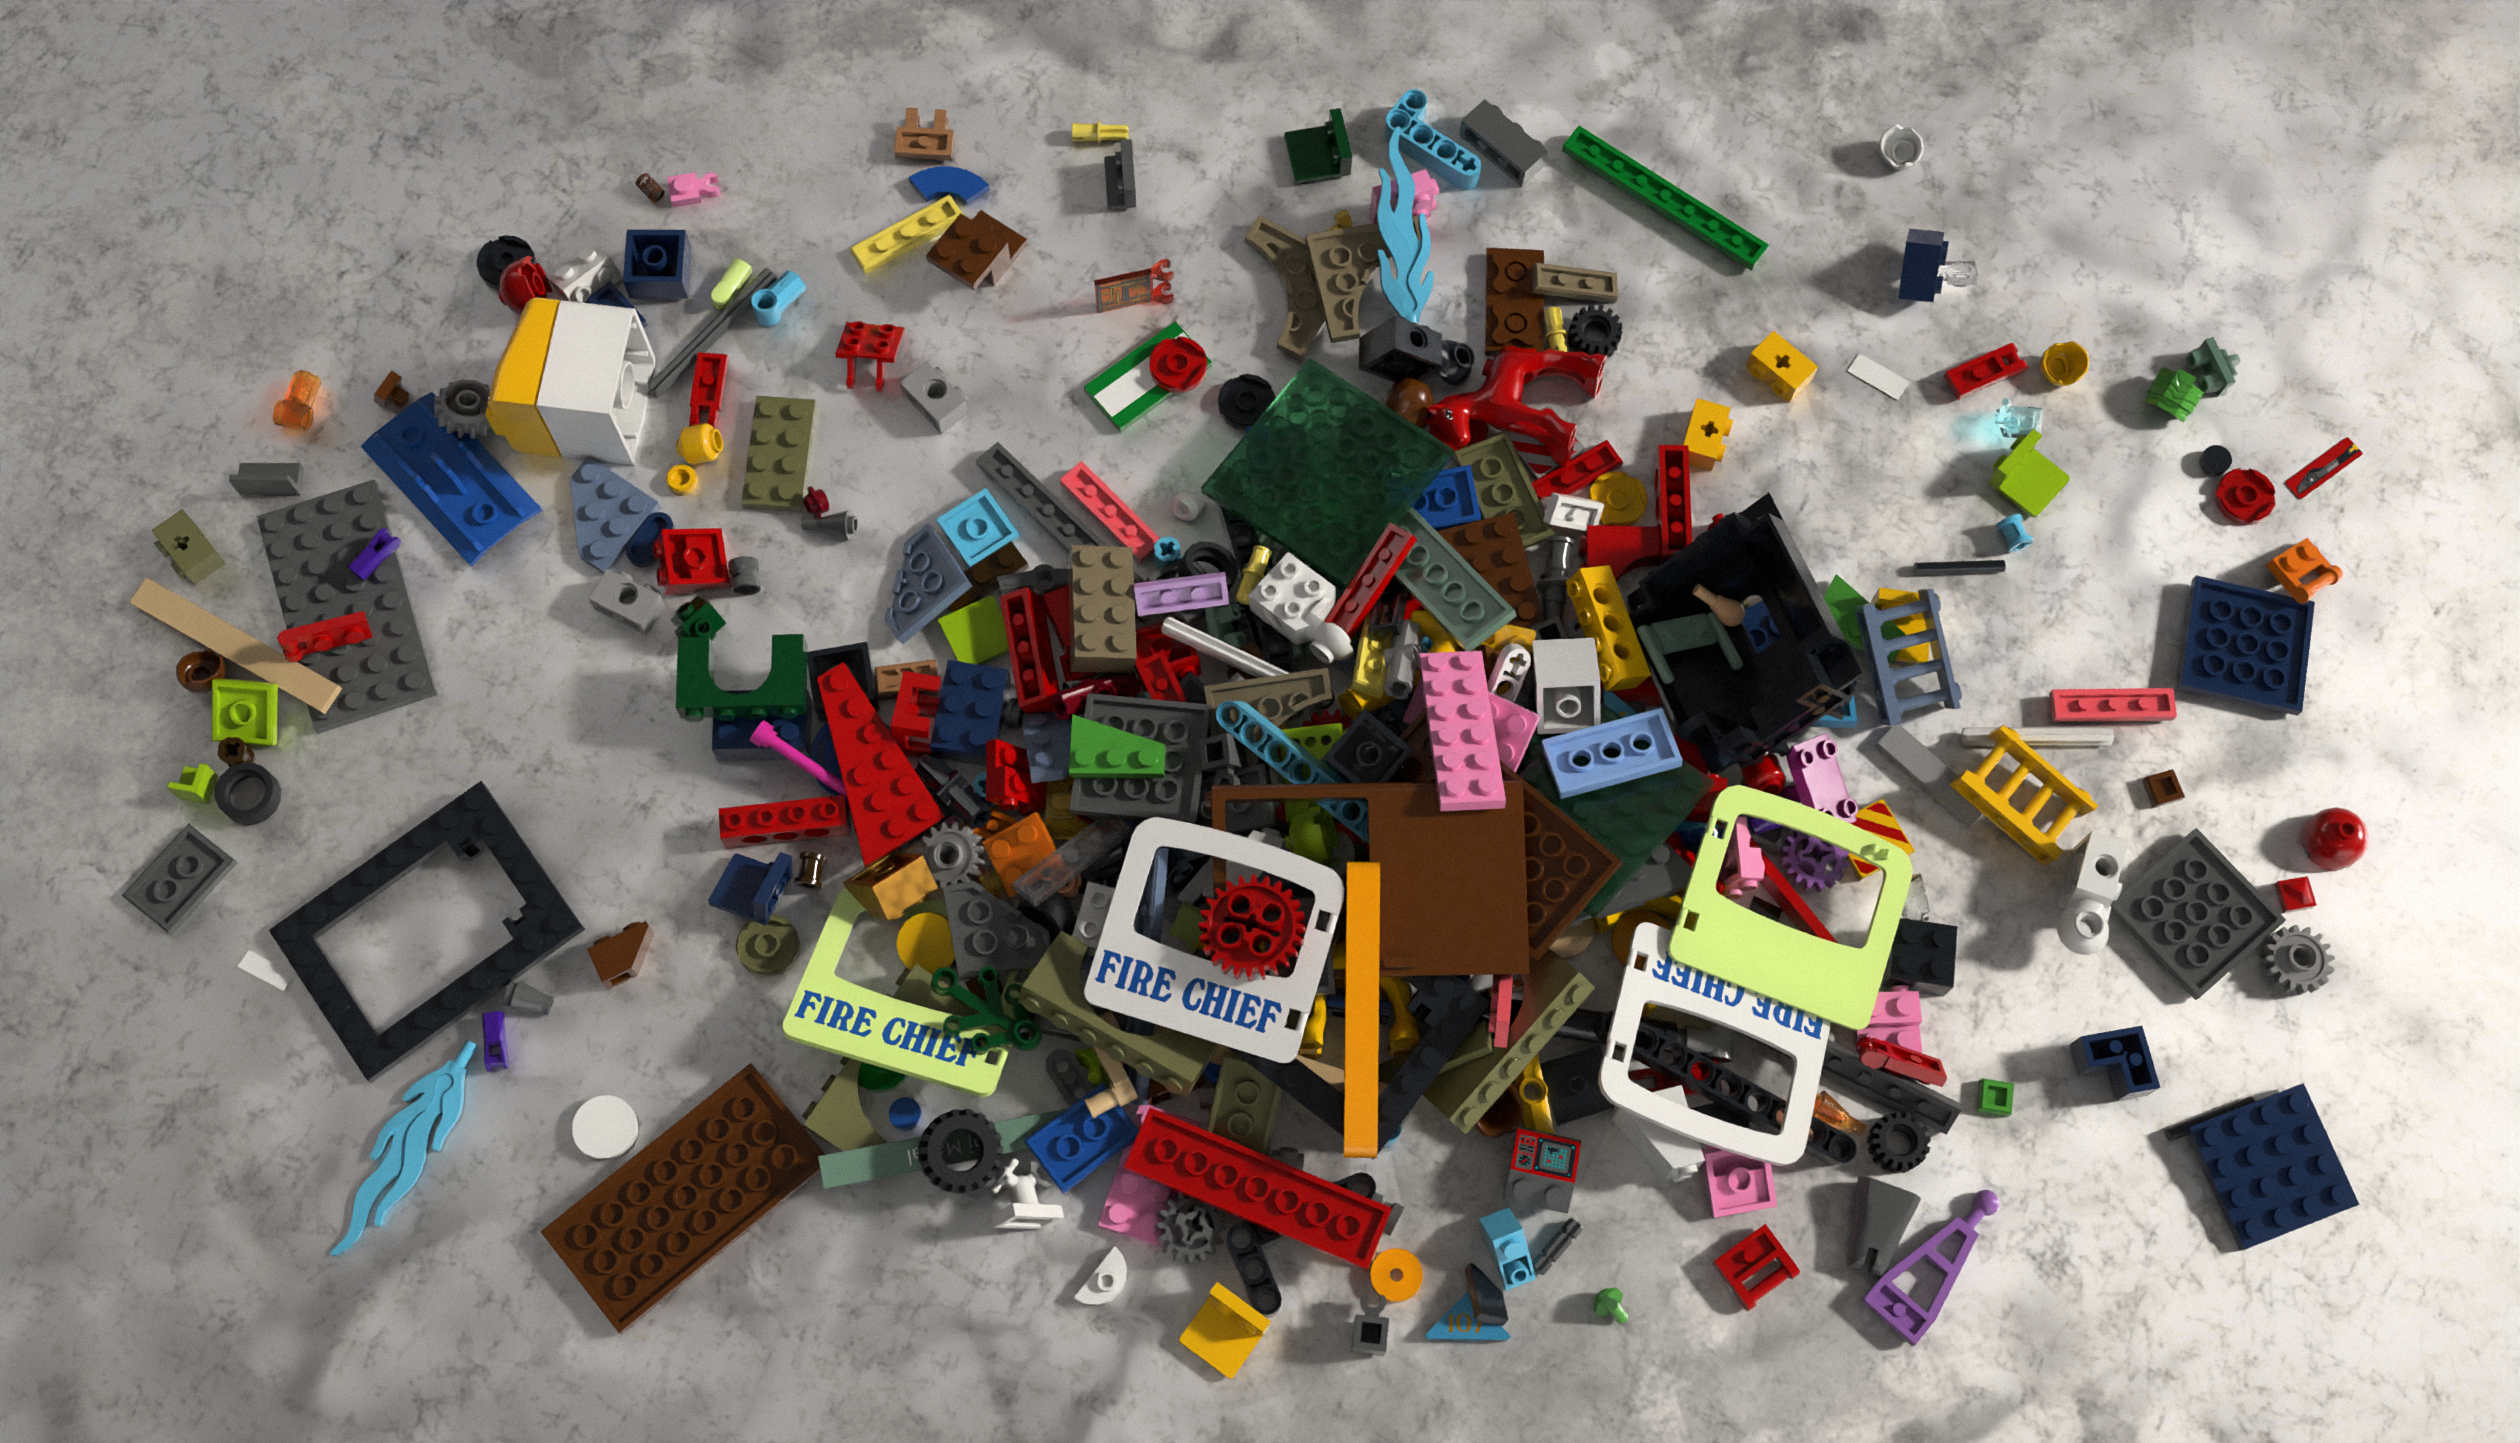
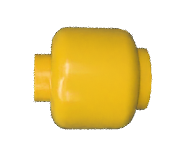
M708 423L688 426L681 430L679 439L676 440V450L679 456H683L689 464L696 465L716 460L719 452L723 450L722 436L718 429H714Z

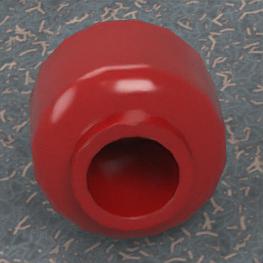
M1774 754L1764 756V761L1741 768L1746 787L1777 796L1786 783V774L1782 764Z

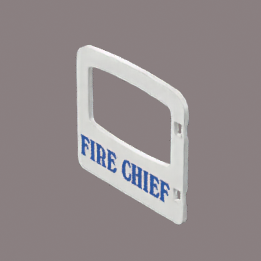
M1154 817L1144 820L1136 827L1129 843L1085 985V998L1093 1005L1279 1063H1289L1298 1054L1306 1022L1333 938L1334 929L1343 905L1345 895L1343 881L1331 868L1246 837L1166 818ZM1164 846L1215 856L1268 872L1313 891L1315 903L1303 939L1304 945L1301 946L1293 974L1287 978L1266 975V979L1262 980L1259 973H1254L1252 982H1250L1246 972H1243L1237 980L1233 975V969L1227 974H1223L1221 970L1222 964L1213 966L1209 960L1176 950L1137 933L1133 927L1134 919L1156 850ZM1320 910L1331 913L1325 932L1315 929ZM1290 1009L1301 1011L1296 1030L1285 1028Z
M1648 922L1639 924L1632 934L1628 950L1629 955L1623 971L1606 1040L1607 1045L1598 1073V1084L1601 1093L1611 1104L1698 1142L1777 1166H1786L1796 1162L1803 1155L1806 1148L1831 1022L1675 962L1670 958L1667 951L1672 931ZM1637 954L1646 957L1643 971L1634 968ZM1651 1003L1695 1015L1750 1036L1789 1055L1793 1059L1794 1069L1780 1134L1776 1136L1713 1118L1672 1102L1631 1082L1628 1077V1068L1644 1004ZM1615 1044L1624 1047L1621 1062L1612 1059Z

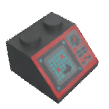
M1517 1126L1503 1186V1200L1568 1214L1576 1180L1581 1140Z

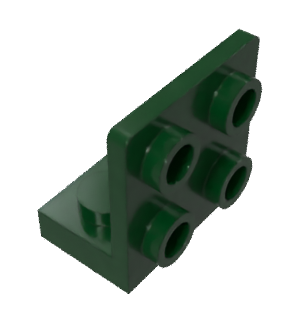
M1341 108L1329 110V121L1324 122V126L1284 133L1293 178L1296 184L1351 175L1352 153Z

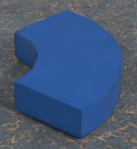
M941 166L928 168L909 177L910 184L926 202L938 197H946L950 194L952 198L959 199L965 205H969L990 190L989 184L981 177L957 167Z

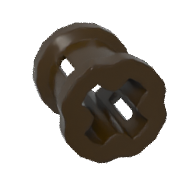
M227 737L218 746L217 754L229 768L239 763H255V753L238 737Z
M814 852L800 853L799 858L802 862L799 875L794 878V885L808 890H821L822 883L820 878L823 865L827 864L828 858Z

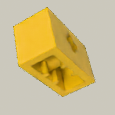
M1774 330L1751 352L1746 363V367L1755 378L1762 379L1777 396L1784 397L1789 402L1812 381L1818 368L1816 364Z
M1699 398L1696 399L1682 445H1688L1689 465L1712 471L1715 462L1722 461L1726 445L1721 444L1723 436H1729L1733 423L1732 419H1728L1731 407Z

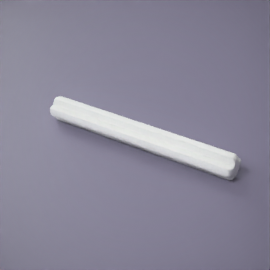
M1167 617L1162 625L1163 634L1256 678L1289 673L1172 617Z
M1965 727L1961 732V742L1963 745H1996L1988 735L1998 727ZM2009 727L2015 730L2020 735V739L2027 745H2111L2114 740L2113 730L2110 727Z

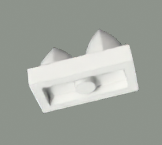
M1553 492L1551 497H1544L1540 500L1543 508L1546 510L1544 522L1550 525L1583 531L1586 530L1587 525H1598L1605 505L1596 500Z

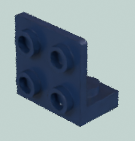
M780 852L775 862L766 864L735 853L709 897V905L766 925L793 877L792 856Z

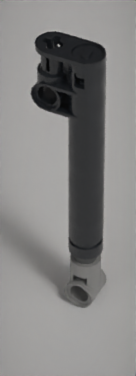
M1481 994L1483 997H1485L1487 1000L1491 1002L1490 995ZM1511 999L1509 1028L1516 1019L1523 1000ZM1491 1003L1475 1024L1484 1020L1489 1024L1490 1013H1496L1490 1012ZM1577 1008L1552 1037L1606 1044L1596 1037L1593 1029L1597 1017L1606 1012ZM1608 1018L1606 1021V1028L1608 1029V1031L1612 1020L1610 1018ZM1640 1018V1021L1708 1059H1717L1718 1063H1730L1733 1061L1734 1030L1730 1028L1712 1025L1704 1029L1684 1025L1680 1029L1677 1028L1676 1022H1660L1657 1019ZM1491 1033V1038L1494 1039L1495 1033ZM1636 1034V1046L1639 1049H1644V1038L1640 1034ZM1667 1049L1663 1051L1664 1053H1671Z

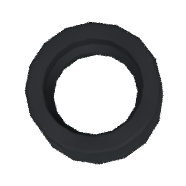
M1201 541L1192 544L1186 550L1179 563L1178 577L1201 575L1193 566V562L1204 561L1213 565L1219 572H1225L1227 590L1229 592L1237 579L1239 571L1237 561L1233 555L1223 546L1213 542Z
M252 762L239 763L228 768L219 777L215 786L214 798L218 808L231 820L243 825H254L267 820L276 812L281 801V788L277 779L263 766ZM250 777L261 779L266 787L262 801L249 810L236 809L230 801L234 787L240 781Z
M1041 885L1033 887L1019 901L1017 910L1022 912L1024 916L1049 931L1051 944L1060 931L1070 936L1074 931L1077 915L1072 906L1058 892L1049 887Z

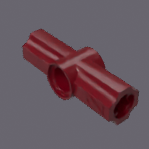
M1133 671L1131 674L1118 673L1099 680L1085 679L1076 687L1055 693L1051 699V707L1058 719L1067 720L1072 718V714L1076 716L1085 714L1088 693L1135 698L1138 692L1141 691L1140 681Z

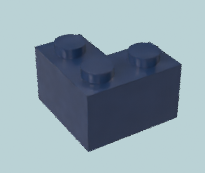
M1909 228L1898 299L1934 302L1935 294H1941L1943 277L1938 276L1939 265L1945 266L1949 241H1943L1944 232Z
M2143 1026L2081 1036L2069 1045L2078 1075L2109 1070L2117 1101L2148 1096L2161 1088Z

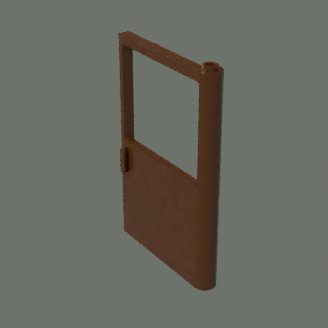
M1521 780L1503 781L1506 797L1505 808L1440 811L1436 782L1211 785V791L1205 792V811H1211L1212 828L1226 832L1225 803L1368 802L1369 862H1380L1379 977L1529 974L1524 799ZM1213 856V899L1217 900L1216 888L1221 889L1223 892L1227 891L1226 859ZM1227 935L1223 940V942L1226 944H1228ZM1334 969V978H1345V969Z

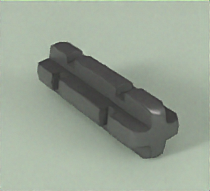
M1568 1219L1562 1226V1231L1559 1230L1542 1249V1254L1539 1253L1532 1261L1533 1269L1541 1275L1546 1274L1552 1267L1551 1263H1555L1570 1246L1572 1239L1575 1240L1582 1232L1583 1227L1575 1219Z

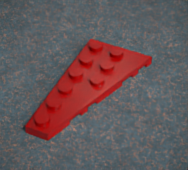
M843 662L817 677V684L827 717L833 747L835 748L864 868L938 824L945 819V816Z

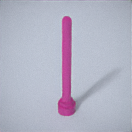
M765 720L760 723L749 741L758 747H771L840 795H845L846 798L841 779L777 737L778 733L773 730L774 726Z

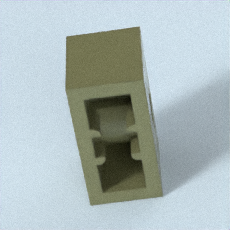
M183 509L151 530L158 539L154 543L165 558L171 555L175 561L171 564V567L181 579L187 576L196 585L226 564Z

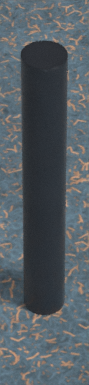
M2005 560L1914 563L1915 575L2004 572L2006 569Z
M2250 1096L2166 1129L2165 1135L2170 1142L2188 1135L2187 1127L2255 1102V1099Z

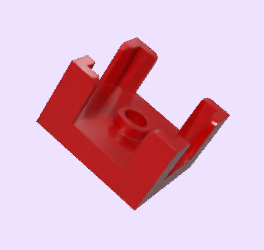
M903 672L890 727L892 736L904 755L922 757L924 754L932 753L930 743L911 741L912 736L928 738L930 719L919 715L936 717L940 697L919 694V689L938 691L941 686V677Z

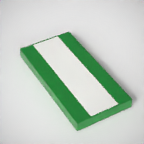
M1176 321L1084 386V392L1120 433L1175 394L1161 389L1153 381L1149 372V358L1154 347L1164 339H1177V337L1191 339ZM1206 356L1208 370L1212 367V361Z

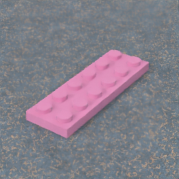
M1482 651L1419 653V668L1440 811L1505 808L1506 797Z

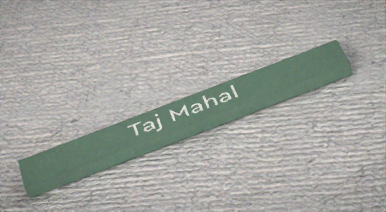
M1066 1109L994 1122L996 1126L994 1128L997 1133H1000L1002 1138L1000 1141L1001 1147H1003V1154L1029 1150L1024 1141ZM954 1132L947 1136L942 1143L941 1156L946 1165L978 1160L979 1145L976 1139L969 1133ZM922 1136L818 1156L823 1190L921 1171L922 1166L918 1161V1145Z

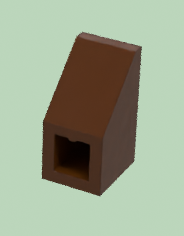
M646 921L642 923L633 922L624 927L623 932L613 937L604 936L593 943L594 946L587 949L602 983L608 990L638 976L654 937V932Z

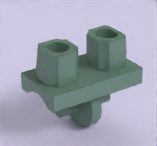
M2214 337L2205 339L2200 347L2191 351L2186 357L2190 369L2194 370L2203 367L2206 373L2198 379V386L2204 394L2215 392L2217 397L2226 395V390L2236 382L2234 377L2238 373L2235 366L2241 360L2238 354L2228 355L2226 349L2220 350Z
M1239 604L1204 608L1206 618L1203 619L1205 630L1201 632L1235 648H1240L1247 644L1246 635L1243 631H1233L1232 621L1240 620L1241 617Z

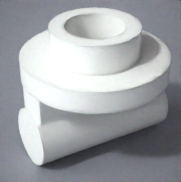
M1181 489L1171 502L1173 513L1183 521L1194 520L1200 513H1203L1207 503Z

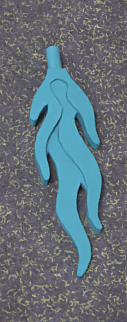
M1397 126L1392 133L1388 147L1389 160L1398 186L1397 206L1395 212H1393L1390 206V178L1385 169L1381 168L1378 171L1382 184L1377 209L1378 229L1382 240L1393 258L1397 273L1396 280H1394L1391 274L1389 260L1384 251L1378 250L1377 257L1380 265V284L1387 301L1398 316L1404 317L1410 322L1418 323L1421 311L1433 287V271L1427 272L1425 279L1420 285V277L1429 258L1431 239L1424 213L1419 214L1418 217L1420 241H1418L1414 231L1412 206L1415 197V183L1399 153L1398 142L1401 127Z
M466 1040L453 1062L449 1060L443 1067L424 1076L406 1091L403 1096L405 1102L409 1103L418 1097L420 1099L395 1114L379 1133L370 1158L375 1161L379 1159L389 1140L394 1136L390 1150L378 1169L357 1190L349 1231L344 1239L330 1252L332 1256L343 1253L359 1239L376 1197L389 1182L396 1178L395 1185L376 1209L374 1224L378 1227L383 1225L387 1212L416 1184L426 1161L433 1126L441 1115L442 1119L434 1134L432 1147L436 1152L442 1149L445 1139L456 1125L462 1113L464 1081L467 1070L464 1068L478 1047L476 1044Z

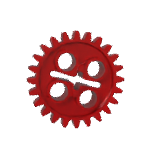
M1252 874L1250 883H1245L1241 875L1238 878L1237 886H1234L1227 880L1226 886L1228 890L1223 892L1221 889L1216 888L1215 891L1218 899H1206L1211 910H1201L1200 912L1202 917L1207 920L1198 923L1199 929L1206 932L1199 936L1201 944H1208L1203 949L1205 955H1213L1211 959L1213 966L1223 962L1221 967L1223 974H1227L1233 969V975L1237 980L1243 972H1246L1250 982H1252L1254 973L1259 972L1262 980L1266 979V970L1269 969L1275 975H1278V964L1288 968L1290 965L1286 957L1288 955L1298 957V952L1293 946L1304 945L1303 938L1297 935L1306 932L1305 925L1298 923L1305 919L1302 911H1296L1301 906L1299 900L1290 901L1293 896L1291 889L1281 893L1283 886L1280 881L1271 887L1269 876H1266L1262 883H1258L1256 875ZM1239 903L1250 905L1245 913L1239 914L1234 912L1235 906ZM1277 911L1281 913L1277 921H1265V917L1269 912ZM1229 918L1234 920V922L1225 923L1224 920ZM1253 923H1257L1258 928H1253L1251 932H1247L1246 927H1252ZM1279 932L1280 936L1275 937L1272 936L1270 933ZM1230 933L1240 935L1238 941L1233 944L1223 942L1225 936ZM1260 942L1271 944L1267 952L1258 953L1254 951L1256 945Z

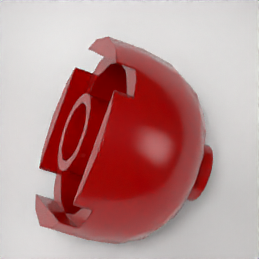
M531 256L520 258L508 264L502 271L499 280L500 289H498V296L500 301L520 316L530 299H548L547 292L553 293L545 271L539 263H531L530 260L533 258Z
M2333 807L2321 810L2306 821L2301 831L2302 847H2306L2307 852L2310 854L2308 857L2314 864L2323 869L2338 871L2352 866L2363 857L2369 845V833L2365 823L2357 814L2348 809Z

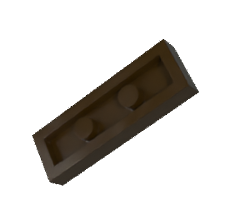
M1012 541L963 572L972 587L947 607L951 613L979 601L998 588V576L1020 573L1029 568L1028 562Z

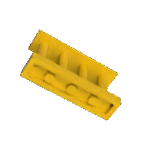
M2002 725L1991 731L1988 735L1996 745L1975 772L1967 769L1955 776L1949 785L2045 866L2056 861L2063 853V850L2057 846L2056 840L2077 813L2084 816L2095 811L2098 805L2091 800L2092 798L2088 792L2077 788L2024 743L2015 730ZM2007 752L2020 765L1997 793L1985 784L1984 779ZM2032 773L2044 785L2023 812L2019 813L2009 805L2008 799L2026 776ZM2054 792L2068 805L2047 832L2042 833L2033 825L2032 819Z

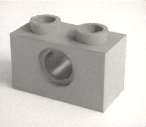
M926 361L900 382L903 396L942 435L968 413L967 397L958 386L953 388L947 382V376L939 367L933 368ZM935 393L942 394L940 398H930Z
M607 569L588 598L594 610L647 636L665 608V604L660 596L661 592L649 584L642 586L634 582V578L623 571L616 573ZM635 596L632 602L628 604L622 603L626 597Z

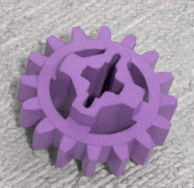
M1796 830L1793 832V836L1788 835L1784 841L1787 846H1783L1780 851L1781 855L1786 856L1779 863L1780 866L1788 867L1784 874L1785 878L1793 876L1795 878L1793 886L1796 887L1801 882L1804 884V891L1806 892L1812 886H1815L1817 893L1824 889V884L1829 889L1833 888L1836 884L1835 880L1840 881L1844 876L1842 871L1846 870L1849 866L1848 862L1842 860L1848 856L1849 852ZM1803 842V850L1795 853L1796 846ZM1834 863L1832 871L1825 875L1826 866Z

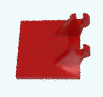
M861 321L846 322L835 356L836 358L847 359V389L854 388L857 357L877 359L876 392H883L886 363H895L904 335V327H896L891 324H866Z

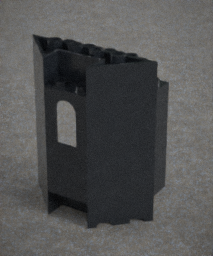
M1769 492L1744 511L1739 513L1733 512L1722 517L1718 524L1707 532L1699 534L1691 544L1673 553L1671 558L1661 566L1650 570L1647 576L1638 582L1640 587L1627 596L1633 609L1629 617L1650 670L1651 678L1680 739L1697 745L1710 773H1723L1725 769L1736 763L1739 764L1740 768L1758 764L1764 761V756L1773 753L1780 754L1781 757L1787 756L1790 749L1786 742L1826 714L1840 720L1843 719L1845 714L1842 708L1844 703L1845 705L1850 703L1855 691L1853 682L1860 680L1862 671ZM1697 584H1701L1715 595L1737 600L1741 604L1750 596L1757 595L1762 598L1781 635L1780 639L1758 653L1743 621L1733 627L1723 624L1743 662L1741 669H1732L1718 641H1716L1713 645L1663 654L1674 675L1672 683H1663L1636 631L1638 627L1642 625L1651 626L1652 623L1703 613L1707 615L1713 612L1710 609V605L1692 594Z

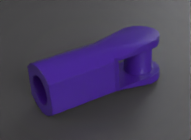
M386 528L380 529L367 547L348 566V569L364 582L386 558L399 548L401 539L390 536L389 530ZM383 545L384 547L378 552L377 549Z
M504 1012L483 1013L482 1026L486 1071L492 1072L493 1068L502 1066L504 1069H509L510 1062ZM500 1047L501 1054L492 1055L491 1048Z

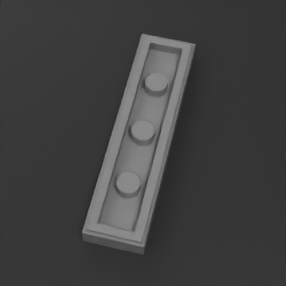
M1900 724L1894 725L1877 742L1876 748L1967 828L1982 815L1977 808L1949 785L1957 774Z

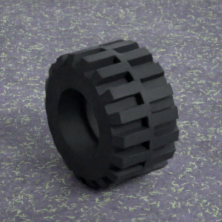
M970 1109L951 1110L935 1118L922 1133V1138L918 1145V1161L921 1163L924 1176H927L930 1183L934 1186L941 1188L945 1192H953L955 1194L971 1192L986 1185L996 1175L995 1173L1002 1163L1003 1147H1001L1000 1141L1002 1138L1000 1133H997L994 1128L996 1127L992 1121L989 1122L982 1113H975ZM954 1132L969 1133L976 1139L979 1145L980 1154L978 1161L972 1168L966 1171L950 1169L944 1163L941 1156L943 1141Z

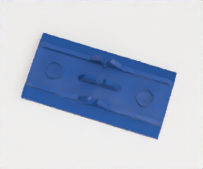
M430 392L416 400L373 433L361 445V448L472 567L486 554V551L524 521L531 519L543 510L476 438L472 439L469 433H465L462 438H459L458 431L448 434L447 425L439 427L438 418L434 417L435 394Z

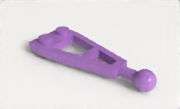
M1990 1190L1977 1192L1973 1198L1974 1208L1964 1220L1958 1216L1879 1278L1861 1300L1865 1306L1911 1346L1917 1344L1936 1320L1979 1235L1974 1228L1984 1216H1990L1997 1212L2000 1204L1998 1196ZM1955 1231L1963 1238V1241L1953 1261L1950 1263L1934 1247ZM1922 1257L1945 1275L1927 1311L1923 1310L1892 1282Z

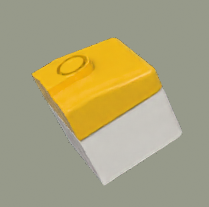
M546 298L530 299L494 372L485 416L495 434L505 436L510 446L522 453L561 457L562 454L564 458L585 460L590 456L597 462L634 466L650 393L648 383L653 379L655 370V355L636 309Z

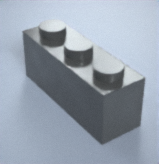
M1484 99L1462 119L1459 135L1521 187L1545 166L1548 151L1544 145L1525 133L1518 123L1508 119L1498 106L1491 105Z

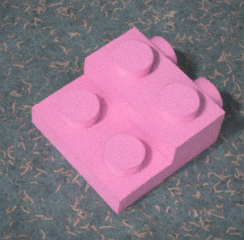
M1424 169L1411 174L1415 183L1412 217H1419V214L1424 213L1427 220L1431 216V211L1437 209L1434 196L1439 195V188L1434 178L1430 179L1427 170ZM1396 179L1390 181V206L1393 212H1395L1398 199ZM1381 185L1372 187L1369 213L1372 224L1377 223Z
M1746 817L1736 818L1718 875L1725 883V890L1721 895L1727 899L1741 898L1742 891L1757 889V882L1764 879L1765 864L1762 860L1761 848L1749 846L1750 831L1747 828ZM1723 823L1722 825L1716 827L1715 829H1716V830L1724 829L1726 823Z
M1898 985L1891 987L1890 992H1878L1868 1026L1861 1030H1853L1856 1053L1859 1054L1856 1046L1857 1041H1859V1038L1861 1039L1866 1036L1882 1041L1885 1040L1922 1053L1919 1024L1922 1023L1919 991H1910L1909 986Z
M1707 1144L1706 1148H1701L1705 1159L1701 1164L1702 1177L1707 1185L1710 1212L1714 1218L1777 1207L1771 1164L1724 1151Z

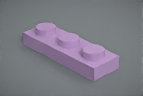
M1225 572L1134 583L1138 616L1229 605Z

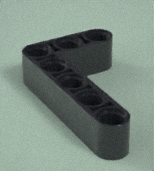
M1363 1172L1355 1173L1334 1182V1184L1352 1191V1186L1355 1183H1364L1370 1191L1365 1197L1370 1199L1373 1198L1376 1191L1375 1180L1372 1176ZM1245 1220L1229 1229L1226 1237V1246L1251 1307L1269 1319L1279 1312L1282 1298L1262 1250L1289 1238L1279 1234L1267 1235L1263 1232L1262 1227ZM1237 1233H1244L1249 1237L1250 1243L1245 1248H1237L1232 1243L1233 1236ZM1251 1263L1260 1265L1263 1269L1261 1277L1258 1279L1247 1277L1244 1272L1247 1265ZM1262 1294H1270L1275 1298L1276 1305L1270 1310H1263L1259 1307L1257 1299Z

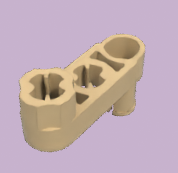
M1111 1011L1099 1016L1111 1026L1121 1030ZM1091 1045L1110 1081V1088L1084 1100L1094 1119L1096 1116L1117 1105L1122 1107L1137 1099L1138 1096L1121 1062L1112 1059L1106 1052Z

